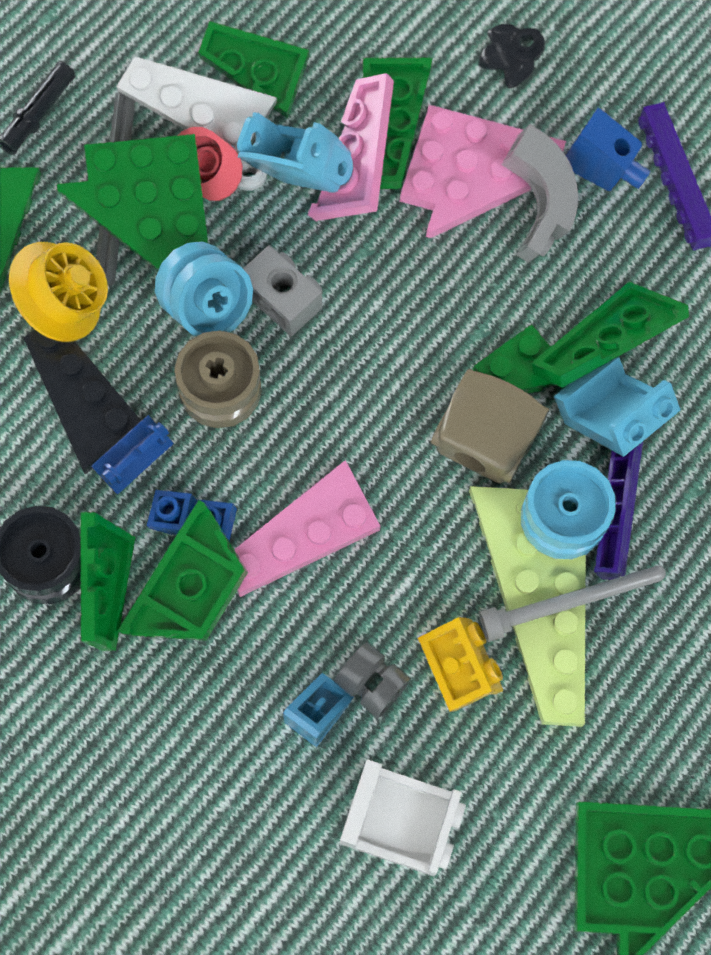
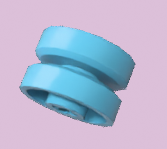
M193 242L173 250L162 262L156 275L155 294L159 305L170 316L180 323L191 335L198 336L205 332L219 330L231 332L235 330L245 319L251 307L253 286L245 270L231 258H228L216 246L205 242Z
M562 460L547 465L534 477L521 507L522 529L527 540L539 552L549 557L572 560L586 555L599 544L610 526L615 514V494L609 480L597 468L582 461Z

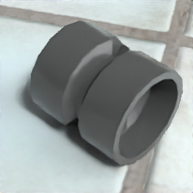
M366 642L346 662L337 674L334 682L350 696L359 695L361 697L360 705L378 719L397 700L411 681V678L395 664L389 666L384 664L385 656L369 642ZM379 674L383 680L372 691L367 686Z

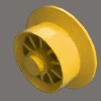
M35 242L21 249L14 257L10 266L9 287L13 301L22 317L36 331L56 341L72 342L84 338L95 328L100 317L101 307L107 299L108 283L102 266L88 250L68 242L59 244Z

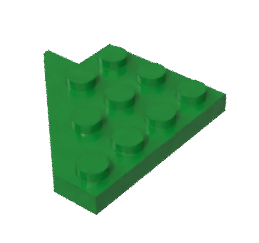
M195 134L85 144L88 181L57 184V190L60 195L157 271H159L162 262L173 250L187 243H208Z

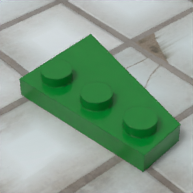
M81 512V641L101 651H116L119 631L117 630L121 625L136 537L95 512Z

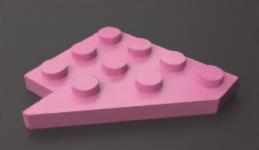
M429 105L400 194V202L433 210L426 237L433 238L532 190L524 179L501 165L523 129ZM550 137L564 151L566 141Z

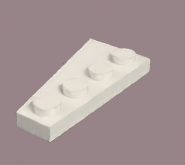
M135 56L116 86L120 93L185 130L190 127H204L213 131L231 145L238 154L237 142L245 120L248 117H252L254 112L268 118L277 103V98ZM255 132L251 136V143L256 138Z

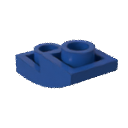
M155 490L147 527L176 536L200 499H196L189 493ZM200 500L209 507L230 542L237 511L233 503Z

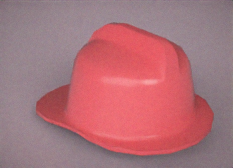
M190 127L183 130L178 136L195 134L203 198L209 201H221L229 197L238 188L242 179L243 165L241 159L238 158L237 151L213 131L204 127Z

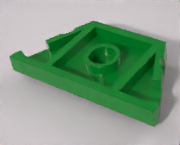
M197 501L117 630L127 636L207 641L248 574V571L209 507L204 502Z

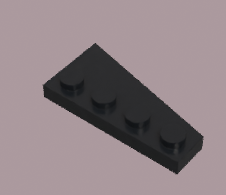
M33 330L23 337L81 468L84 474H87L93 469L91 466L140 423L141 419L75 341H56Z

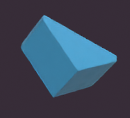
M322 673L285 709L283 713L284 723L317 748L351 703L354 696L347 694L332 679Z

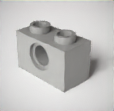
M268 245L243 268L249 275L253 286L252 302L290 337L322 309L321 286L313 277L302 275L296 269L293 260L286 253H278ZM280 285H286L291 288L287 292L275 290Z

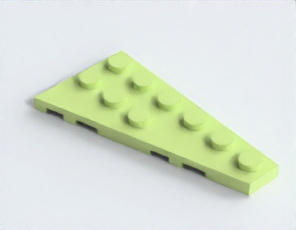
M470 486L469 493L480 520L479 525L487 542L492 558L491 563L506 611L585 588L586 555L572 560L554 559L539 552L527 540L521 526V507L528 490ZM585 605L513 626L516 635L515 640L519 653L521 652L528 673L529 685L541 723L544 725L582 727L585 724Z

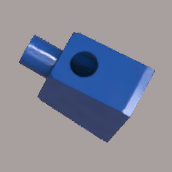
M600 108L596 109L565 155L575 174L606 191H611L620 178L639 189L651 172L634 160L642 147L641 141Z

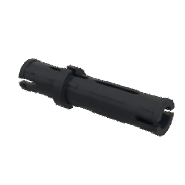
M58 61L22 108L15 110L12 114L13 120L0 135V148L10 155H15L31 133L34 134L38 131L41 119L76 77L74 70L69 65Z

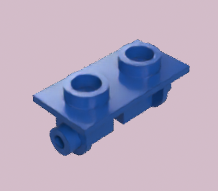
M147 415L91 467L118 495L174 443L167 436L169 434L168 430L160 422L156 424Z

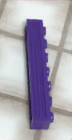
M664 102L645 106L638 118V124L640 129L644 130L646 134L647 147L653 151V161L655 166L659 167L661 171L662 184L668 188L669 201L671 205H675L677 221L683 225L685 230V241L691 245L693 251L710 247L711 215Z
M643 441L624 457L611 450L607 479L615 494V514L609 528L598 544L594 572L602 580H611L626 575Z

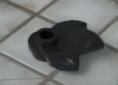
M500 24L488 30L487 34L492 43L487 45L482 51L478 62L479 67L489 70H504L505 83L508 89L521 85L531 77L534 72V62L540 58L545 50L543 34L534 28L520 30L512 24ZM526 41H533L529 47L522 46V43Z

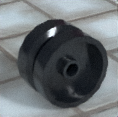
M32 506L18 510L6 519L0 527V574L19 596L32 603L50 605L67 600L81 588V532L67 514L53 507Z

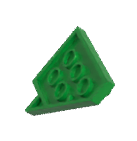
M578 801L576 803L575 932L617 934V955H644L711 889V809Z

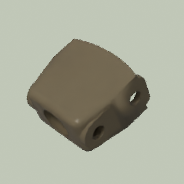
M469 368L456 388L451 402L433 434L431 444L436 446L437 451L441 455L496 483L507 482L510 484L521 462L539 434L550 409L516 386Z

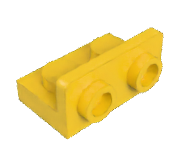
M458 617L418 637L450 712L457 711L488 695H496L503 691L500 683L503 680L502 672L497 662L493 658H489L484 647L486 637L477 622H473L470 618Z

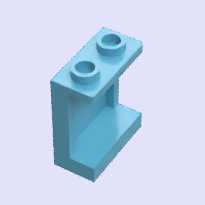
M619 356L573 381L554 396L565 425L623 457L680 411L670 382L663 380L653 388L625 374Z

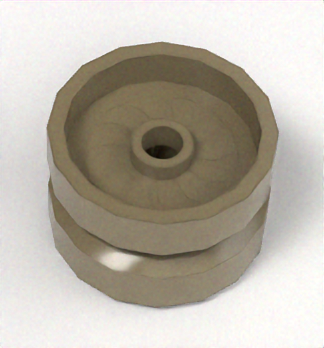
M225 331L205 332L189 340L179 352L174 368L181 403L190 417L202 425L214 428L235 426L249 418L259 404L262 388L258 357L247 341L234 333Z

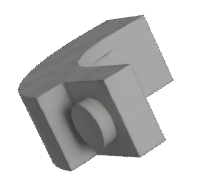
M531 124L517 136L501 164L524 179L533 190L536 198L537 215L535 222L517 253L518 257L528 263L539 255L544 257L555 240L570 232L578 207L577 182L569 160L550 137Z

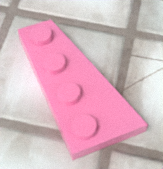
M387 73L355 81L341 120L345 126L339 137L340 141L351 152L353 161L352 175L349 181L341 185L337 192L321 191L317 204L312 203L308 216L315 221L377 212L394 80Z
M346 460L234 549L248 571V574L237 590L240 597L380 531V524Z

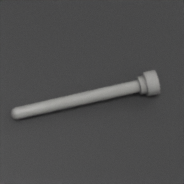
M654 566L507 612L504 609L496 610L495 607L479 611L481 625L487 641H495L504 638V633L511 631L510 627L662 581L666 576V571L661 566Z

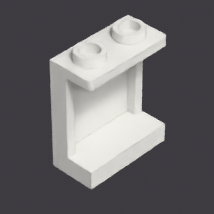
M367 759L340 838V844L435 876L439 867L447 869L454 845L447 843L451 827L459 829L466 804L459 802L462 792L455 789L448 791L383 769L382 764Z

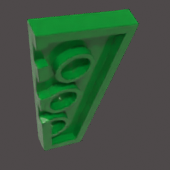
M0 167V294L11 265L10 258L14 246L18 245L21 236L20 228L25 214L29 213L32 204V193L35 185L38 186L41 178L39 167Z

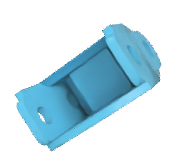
M254 112L252 117H248L245 120L237 142L238 158L287 184L332 193L337 192L340 186L347 183L352 175L353 161L351 152L334 133L320 123L314 122L312 127L301 129L274 124L261 114ZM255 132L256 141L252 145L251 136ZM283 151L285 154L284 159L280 158Z

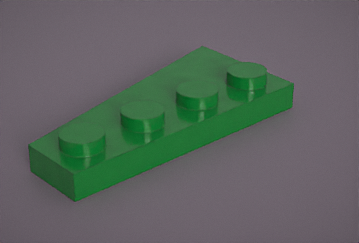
M363 58V78L387 73L394 80L380 189H401L433 58Z
M629 281L532 362L533 374L563 388L689 317V305Z

